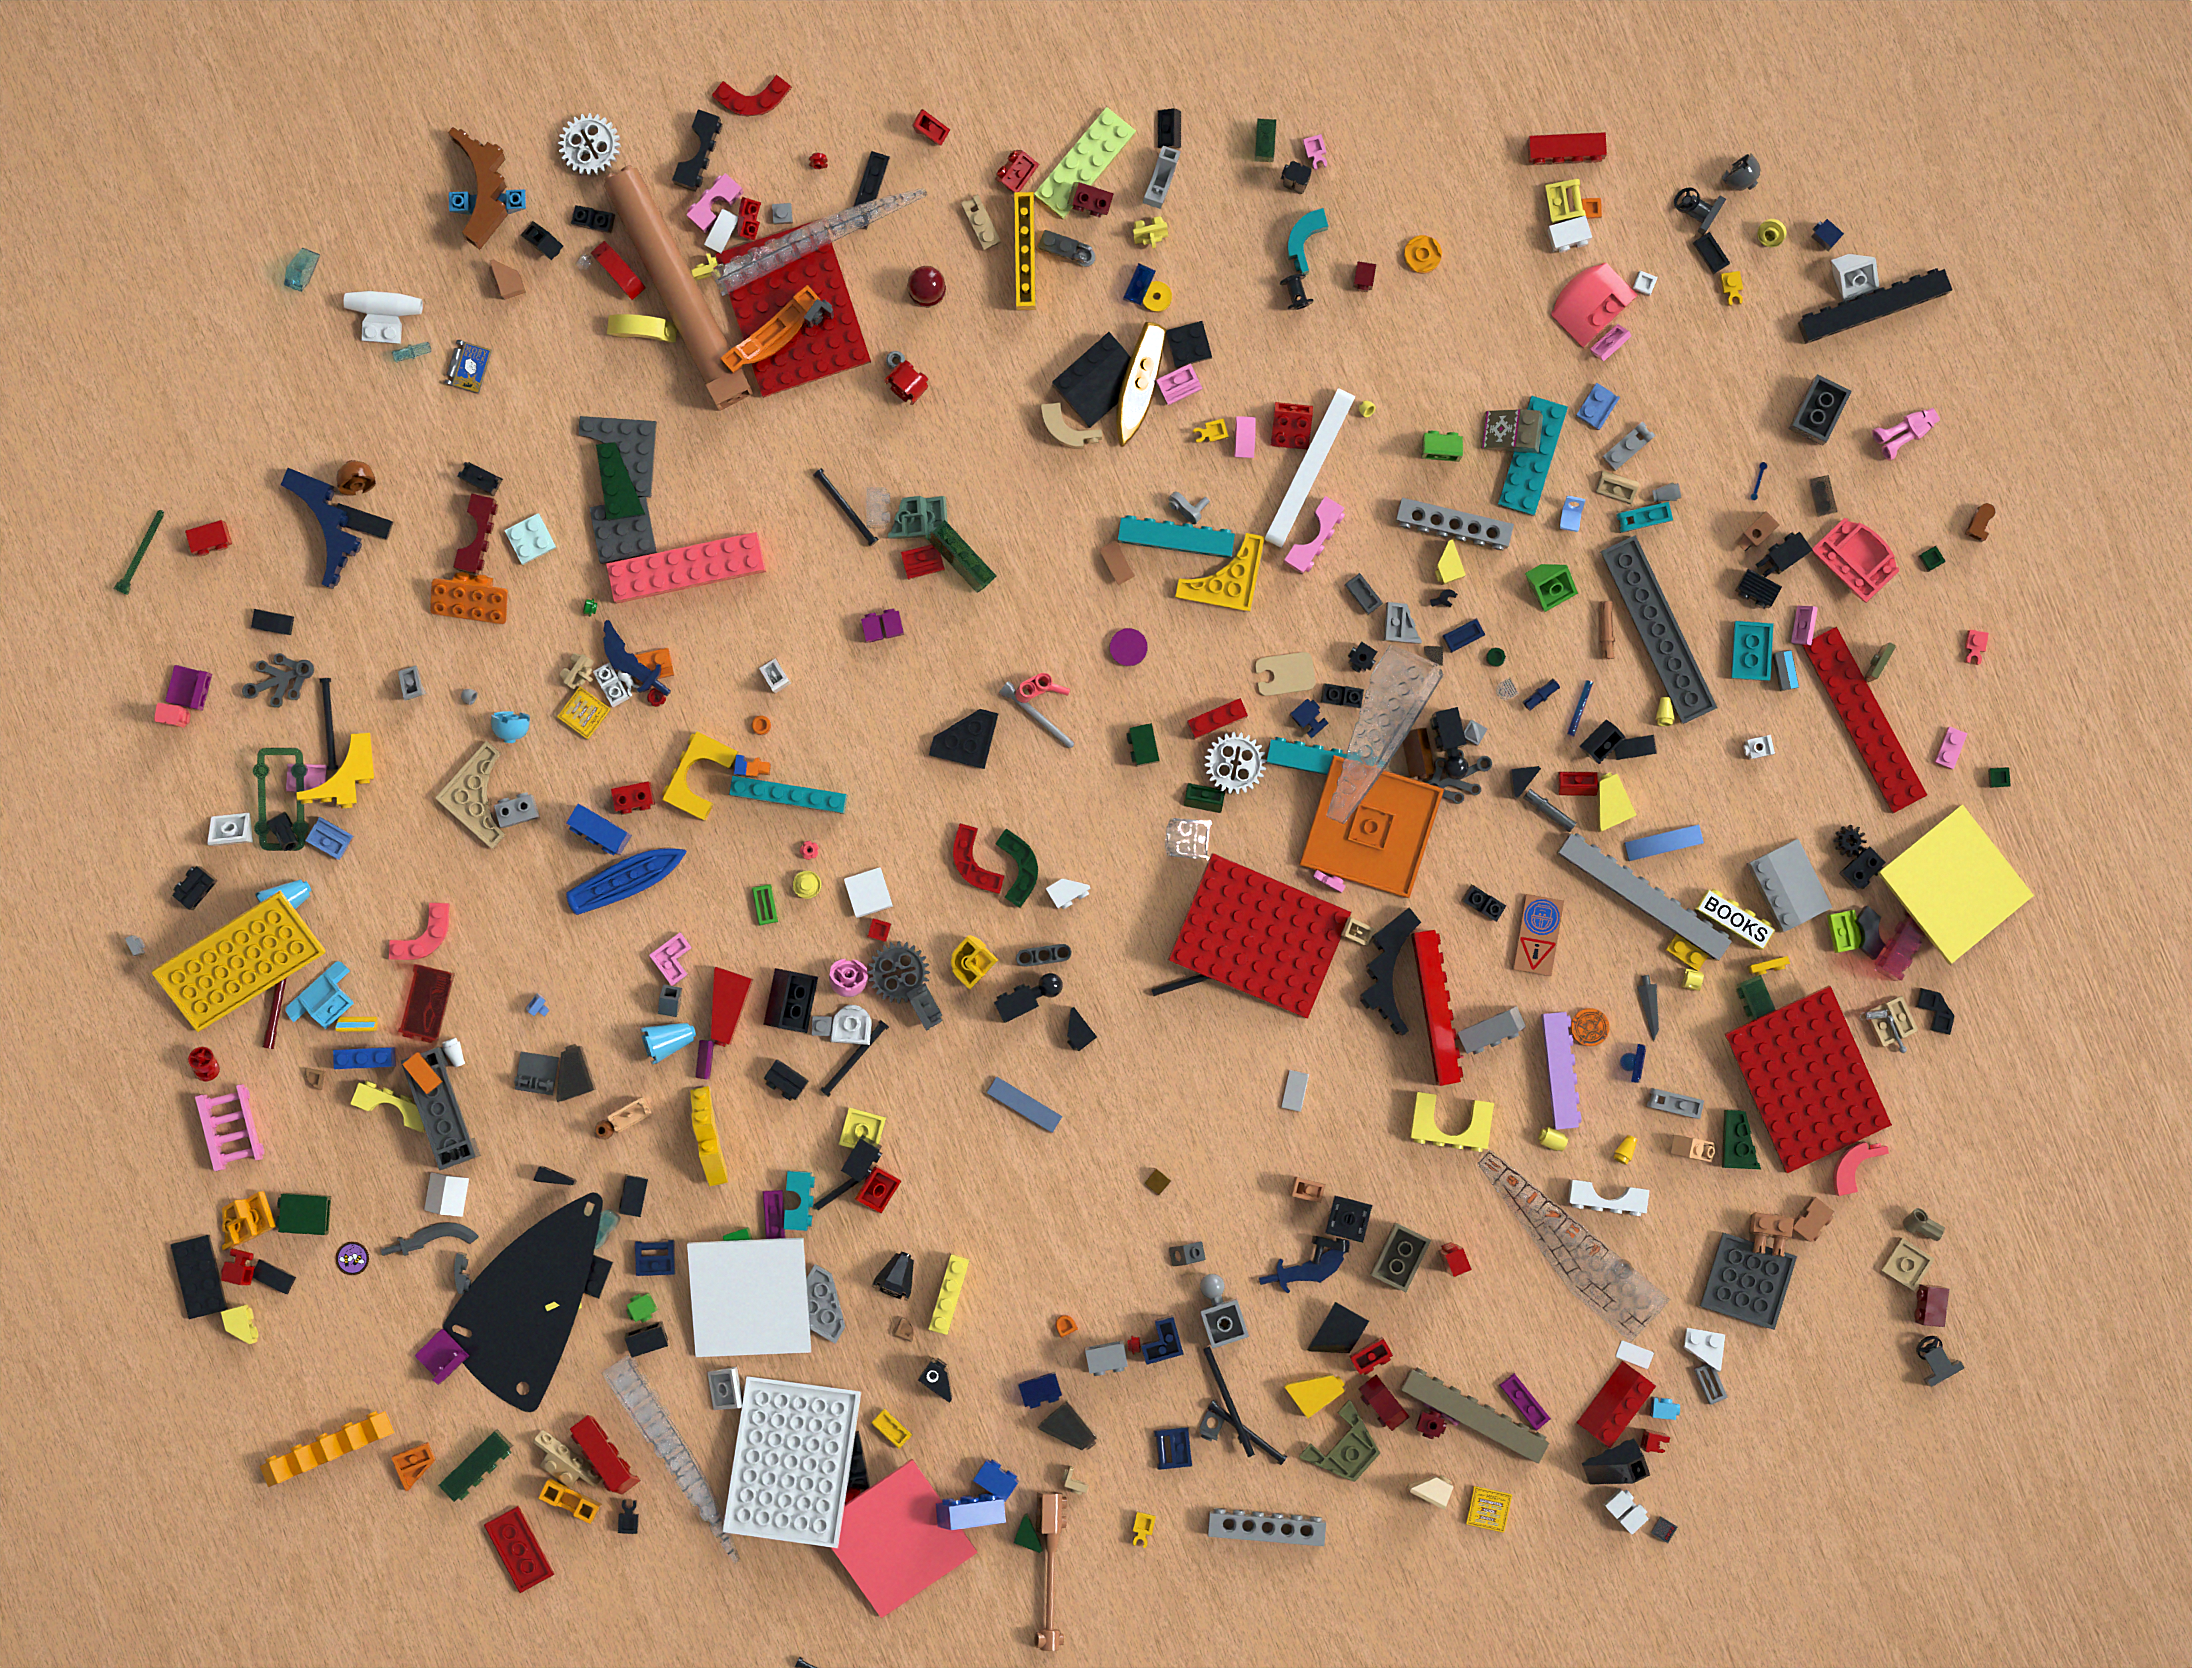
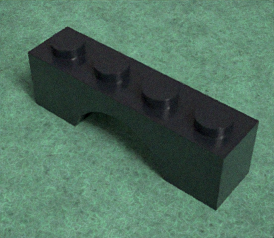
M698 109L692 129L700 137V149L693 159L686 162H678L672 179L675 185L696 192L697 187H701L703 170H707L709 166V154L716 147V141L714 140L716 135L721 133L723 127L719 116Z

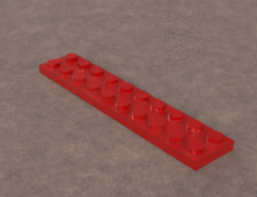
M1837 626L1812 639L1811 645H1802L1892 814L1926 797L1927 793Z

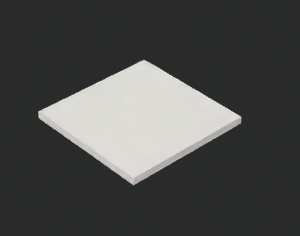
M803 1238L691 1242L687 1244L696 1357L811 1352Z

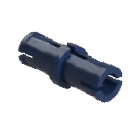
M1551 679L1546 685L1537 688L1533 695L1524 700V706L1531 711L1542 701L1548 700L1552 693L1560 689L1559 684L1555 679Z

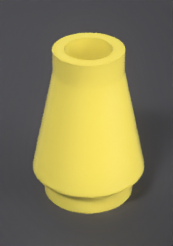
M1669 697L1660 698L1655 718L1659 726H1672L1674 721L1672 701Z

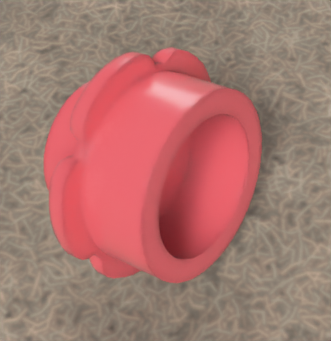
M805 841L803 846L800 847V853L803 855V858L810 860L817 857L818 845L811 841Z

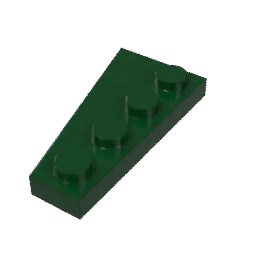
M616 443L596 445L607 520L611 521L646 515Z

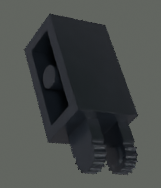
M1792 532L1784 537L1785 542L1779 546L1776 543L1768 549L1770 553L1763 560L1755 564L1759 568L1765 565L1767 561L1771 563L1773 567L1767 569L1762 574L1764 577H1767L1775 570L1778 574L1782 573L1813 551L1800 532L1797 534Z

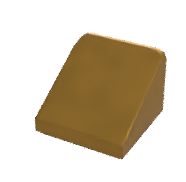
M1156 1168L1145 1181V1184L1160 1195L1171 1180Z

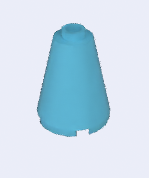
M300 879L257 892L255 896L260 903L281 890L293 908L296 909L310 897L309 892L312 890L307 881L302 882Z
M688 1023L650 1026L640 1029L641 1032H645L642 1040L648 1057L652 1056L654 1059L650 1061L652 1065L657 1064L693 1042V1037L696 1036L693 1025L689 1026Z

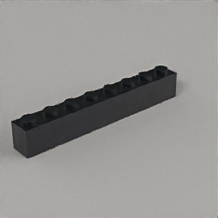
M1938 268L1928 271L1926 276L1915 275L1909 278V282L1903 283L1898 281L1891 285L1892 288L1885 290L1882 287L1874 290L1872 295L1867 296L1865 293L1855 297V301L1849 302V300L1838 303V307L1831 309V306L1820 309L1818 314L1813 315V312L1803 315L1798 325L1805 344L1949 294L1952 291V287L1945 269L1939 271Z

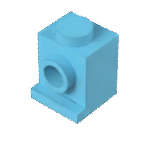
M1652 1396L1650 1416L1653 1418L1676 1420V1415L1679 1416L1680 1404L1673 1403V1399L1661 1398V1401H1658L1657 1397Z

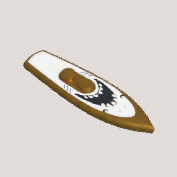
M1154 322L1144 323L1121 385L1116 413L1117 436L1120 447L1125 446L1140 428L1154 395L1166 337V329Z

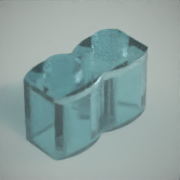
M611 1209L601 1213L595 1250L605 1245L609 1239L610 1232L615 1230L620 1223L621 1216Z

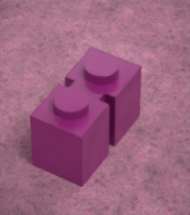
M884 610L882 615H876V613L866 614L865 618L861 619L866 642L884 640L880 620H883L887 638L904 635L899 610Z

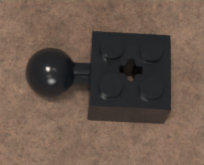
M1458 707L1435 712L1430 719L1432 730H1436L1437 736L1434 738L1436 748H1440L1441 752L1447 751L1448 759L1444 764V771L1451 779H1462L1468 773L1469 765L1464 757L1459 756L1458 748L1467 745Z
M1047 973L1040 978L1037 986L1030 988L1029 985L1025 986L1023 983L1013 988L1014 993L1008 995L1005 992L997 996L998 1001L994 1003L1003 1022L1007 1023L1039 1007L1037 998L1043 995L1048 998L1058 996L1063 989V982L1058 975Z

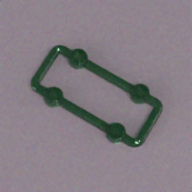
M262 748L257 753V764L253 767V774L258 779L259 819L254 826V831L259 835V844L262 849L267 851H283L279 843H267V834L271 829L266 821L265 777L268 776L270 769L265 764V755H295L296 764L292 766L291 773L296 778V793L304 791V777L308 773V768L303 763V753L298 748ZM297 800V821L293 824L292 829L297 835L299 844L292 851H298L304 847L305 834L309 831V824L305 821L304 804Z

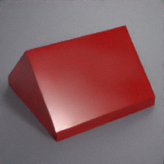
M876 1165L858 1192L855 1200L882 1213L900 1185L901 1180Z

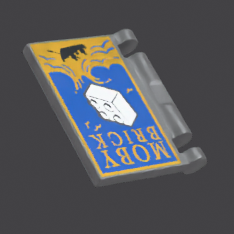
M457 339L456 344L462 345L463 349L454 348L446 374L454 378L453 381L445 379L444 383L479 394L492 350Z

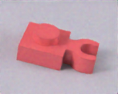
M1968 630L1965 649L1970 650V653L1966 656V663H1970L1972 656L1977 659L1976 665L1981 663L1982 657L1980 652H1986L1989 633Z

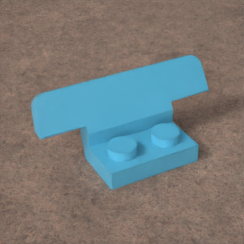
M335 962L286 1007V1013L289 1018L295 1022L307 1011L325 1029L354 1004L353 1000L337 985L350 970L342 962Z

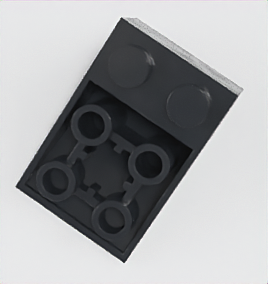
M1634 1438L1626 1440L1612 1449H1607L1602 1454L1591 1457L1582 1463L1590 1485L1633 1484L1650 1476L1645 1457Z

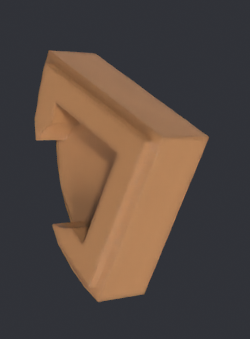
M305 1068V1075L309 1083L315 1089L322 1090L326 1071Z
M901 1317L894 1335L912 1342L914 1333L910 1322Z

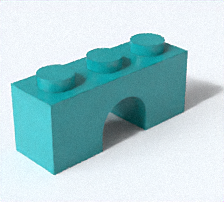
M787 1171L786 1191L798 1193L801 1198V1204L797 1209L785 1210V1230L807 1231L808 1226L812 1227L813 1215H809L810 1207H813L814 1196H810L811 1188L815 1186V1176H812V1172Z

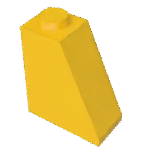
M1333 1374L1290 1382L1284 1385L1307 1419L1345 1392L1343 1389L1344 1382L1339 1375L1334 1377Z

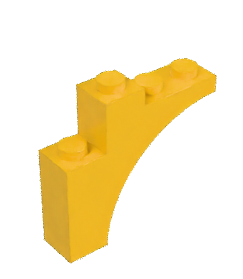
M370 733L350 734L348 754L338 772L318 787L297 792L296 800L301 801V804H312L313 800H321V803L333 802L332 799L336 798V806H341V809L353 808L352 805L357 803L355 781H358V784H370V780L374 779Z
M706 1086L690 1090L692 1125L698 1141L699 1157L709 1187L728 1183L727 1168L718 1137L710 1088Z

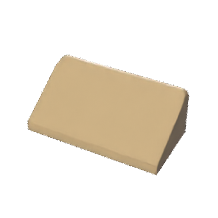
M1602 471L1596 493L1632 504L1639 487V482Z

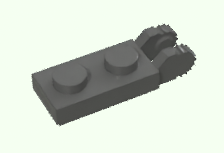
M1044 230L1038 248L1083 263H1086L1087 258L1084 255L1077 254V250L1081 249L1091 252L1092 249L1087 244L1048 230Z

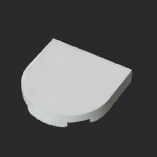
M847 1005L842 1008L833 1019L831 1042L870 1045L872 1023L868 1012L857 1005Z

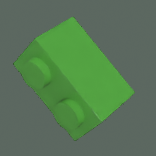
M1439 431L1424 433L1421 459L1454 462L1461 460L1463 456V436H1458V433L1447 432V435L1439 434Z

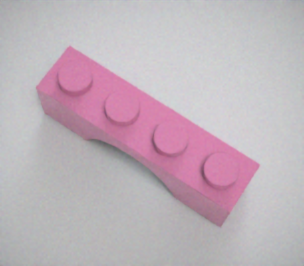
M1325 496L1314 513L1319 522V535L1309 544H1294L1283 563L1302 575L1305 571L1309 572L1314 565L1312 559L1315 555L1319 556L1325 547L1322 545L1324 540L1331 538L1335 532L1332 529L1335 523L1340 524L1345 516L1342 513L1344 507Z

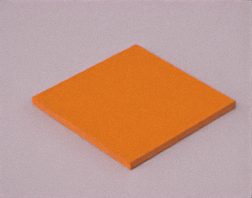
M1333 755L1299 865L1410 898L1444 788Z

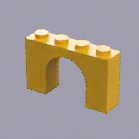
M696 731L695 734H691L687 744H689L687 751H683L679 758L681 763L678 769L674 768L670 776L672 779L670 785H666L662 792L664 796L662 800L706 821L714 804L695 795L689 789L686 780L687 772L695 762L704 759L712 760L728 769H732L736 761V755H739V752Z

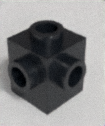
M1361 641L1358 648L1353 647L1348 655L1351 658L1348 662L1351 664L1350 668L1358 673L1360 671L1365 672L1366 669L1371 670L1376 662L1373 658L1378 651ZM1359 656L1364 657L1365 661H1361Z

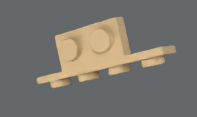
M544 1430L533 1440V1443L548 1453L540 1466L569 1488H572L579 1477L593 1487H596L601 1481V1475L598 1476L589 1463Z

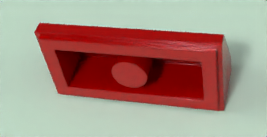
M1559 772V795L1596 796L1598 792L1597 772Z

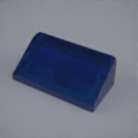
M1138 263L1123 300L1141 306L1156 270Z

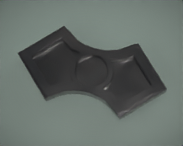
M1864 906L1855 920L1861 932L1859 949L1872 960H1876L1886 945L1879 934V922L1882 917L1869 906Z

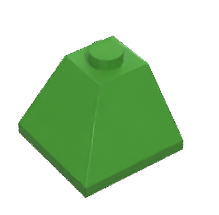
M1541 564L1525 573L1529 586L1544 612L1578 594L1567 565Z

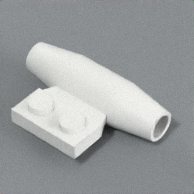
M362 291L345 293L344 308L367 314L362 322V341L400 344L402 324L398 316L422 314L423 301L420 298L400 293Z

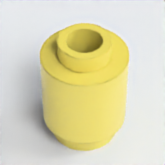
M1550 1127L1542 1129L1538 1136L1541 1145L1555 1151L1559 1150L1562 1152L1568 1143V1137L1564 1133Z

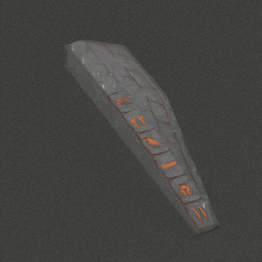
M1488 1149L1479 1160L1477 1165L1569 1291L1629 1342H1632L1670 1301V1298L1493 1151Z

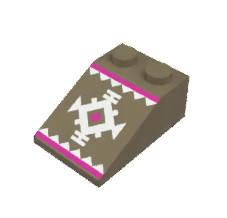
M1523 409L1486 411L1481 448L1538 453L1543 415L1540 411Z

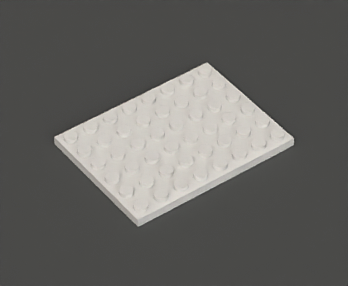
M747 1376L723 1532L838 1548L861 1398L860 1391Z

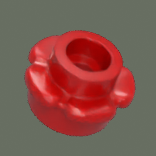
M653 688L647 695V700L652 706L659 707L660 704L665 703L666 697L656 688Z
M1132 1335L1131 1339L1127 1341L1128 1351H1132V1354L1135 1355V1353L1141 1352L1140 1337Z

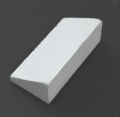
M1289 1070L1281 1108L1301 1112L1309 1074Z

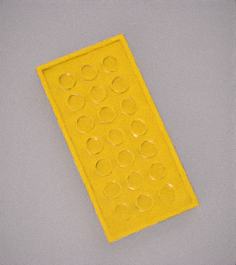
M280 890L156 967L151 973L198 1033L325 954L326 950Z

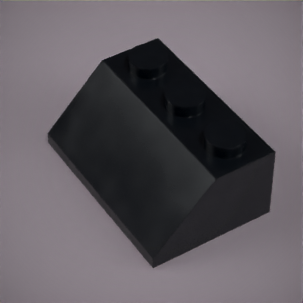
M775 968L763 1025L807 1033L818 977Z

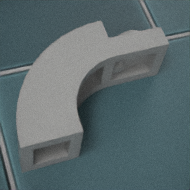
M1166 146L1162 147L1152 179L1144 196V204L1161 209L1170 188L1181 151Z

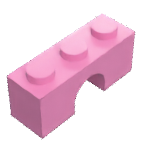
M726 173L723 176H718L713 182L714 186L710 190H705L700 196L701 200L697 204H692L687 211L688 219L705 234L717 220L716 215L711 212L712 204L718 200H723L732 206L744 193L743 189Z

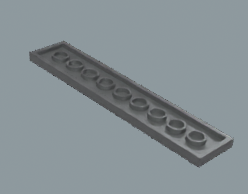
M1636 535L1602 550L1600 553L1669 698H1671L1672 705L1681 724L1717 709L1718 707Z

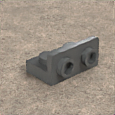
M817 299L804 316L805 324L810 328L814 324L817 326L823 319L822 314L833 319L832 305L824 299L822 302Z

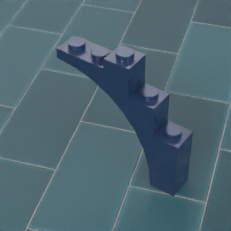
M287 468L281 486L293 491L303 499L320 522L327 548L326 571L322 585L334 589V586H337L341 576L339 574L341 569L347 564V554L355 556L356 553H359L362 547V539L341 530L342 527L346 526L348 516H346V511L328 505V501H331L334 496V486Z

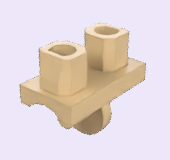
M574 653L570 658V662L574 664V667L571 671L564 668L559 676L564 680L563 683L576 690L578 685H583L586 679L592 682L593 679L589 675L592 672L590 667L594 661L584 654Z

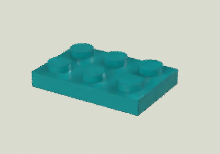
M1734 621L1731 679L1770 681L1774 623Z

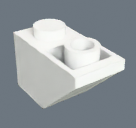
M1061 879L1046 888L1057 908L1062 907L1063 910L1073 904V899L1078 897L1080 900L1089 895L1088 890L1091 889L1087 884Z

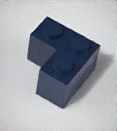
M1173 1315L1155 1320L1159 1339L1141 1344L1146 1365L1184 1355Z

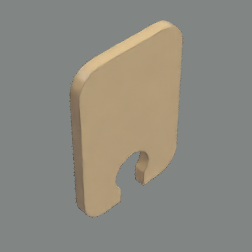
M1307 652L1265 657L1256 662V674L1262 673L1265 670H1270L1274 674L1272 682L1258 683L1259 692L1264 696L1311 690L1316 684L1312 656Z

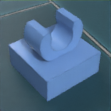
M538 993L526 1007V1010L533 1016L537 1012L546 1016L549 1012V1009L543 1005L546 1000Z

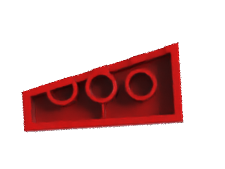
M587 1415L570 1428L572 1432L571 1438L577 1445H581L583 1456L587 1460H591L593 1463L592 1469L598 1476L601 1475L604 1479L602 1483L609 1492L612 1491L623 1495L641 1481L637 1475L632 1476L629 1472L631 1467L627 1461L625 1462L623 1458L617 1456L619 1454L618 1449L612 1442L608 1443L606 1441L608 1439L607 1434L593 1416Z

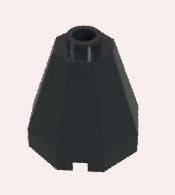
M902 1251L900 1254L896 1253L875 1277L872 1287L876 1289L879 1286L880 1292L897 1299H901L904 1296V1300L908 1301L911 1295L914 1265L911 1255Z

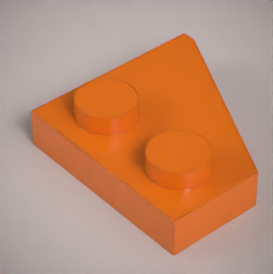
M429 1442L396 1454L391 1458L405 1491H409L412 1485L436 1460Z

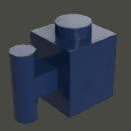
M1307 698L1290 713V716L1301 729L1308 724L1311 726L1307 734L1312 739L1329 723L1325 718L1319 722L1316 721L1315 718L1320 714V707L1314 700L1310 701Z

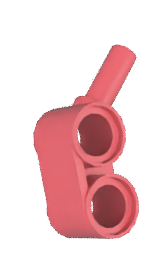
M1040 673L1021 683L1015 692V696L1019 702L1027 703L1032 698L1050 692V690L1068 696L1070 688L1054 684L1049 674ZM1038 681H1043L1046 687L1040 686ZM1022 689L1028 690L1030 695H1025Z

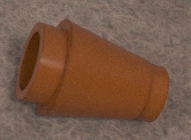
M600 1121L595 1126V1134L600 1139H609L614 1133V1127L609 1121ZM600 1127H604V1128H605V1133H604V1134H601V1133H600V1132H601V1131H599Z

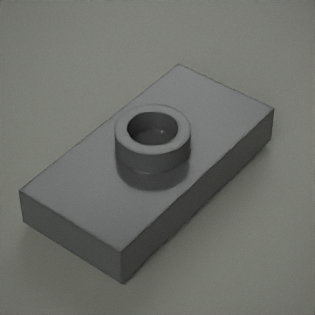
M1360 573L1345 584V587L1367 615L1383 604Z

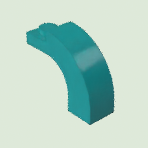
M1324 208L1304 215L1294 225L1290 233L1287 245L1288 260L1296 258L1294 266L1296 272L1300 271V274L1307 275L1309 273L1304 253L1305 241L1315 233L1328 230L1329 226Z

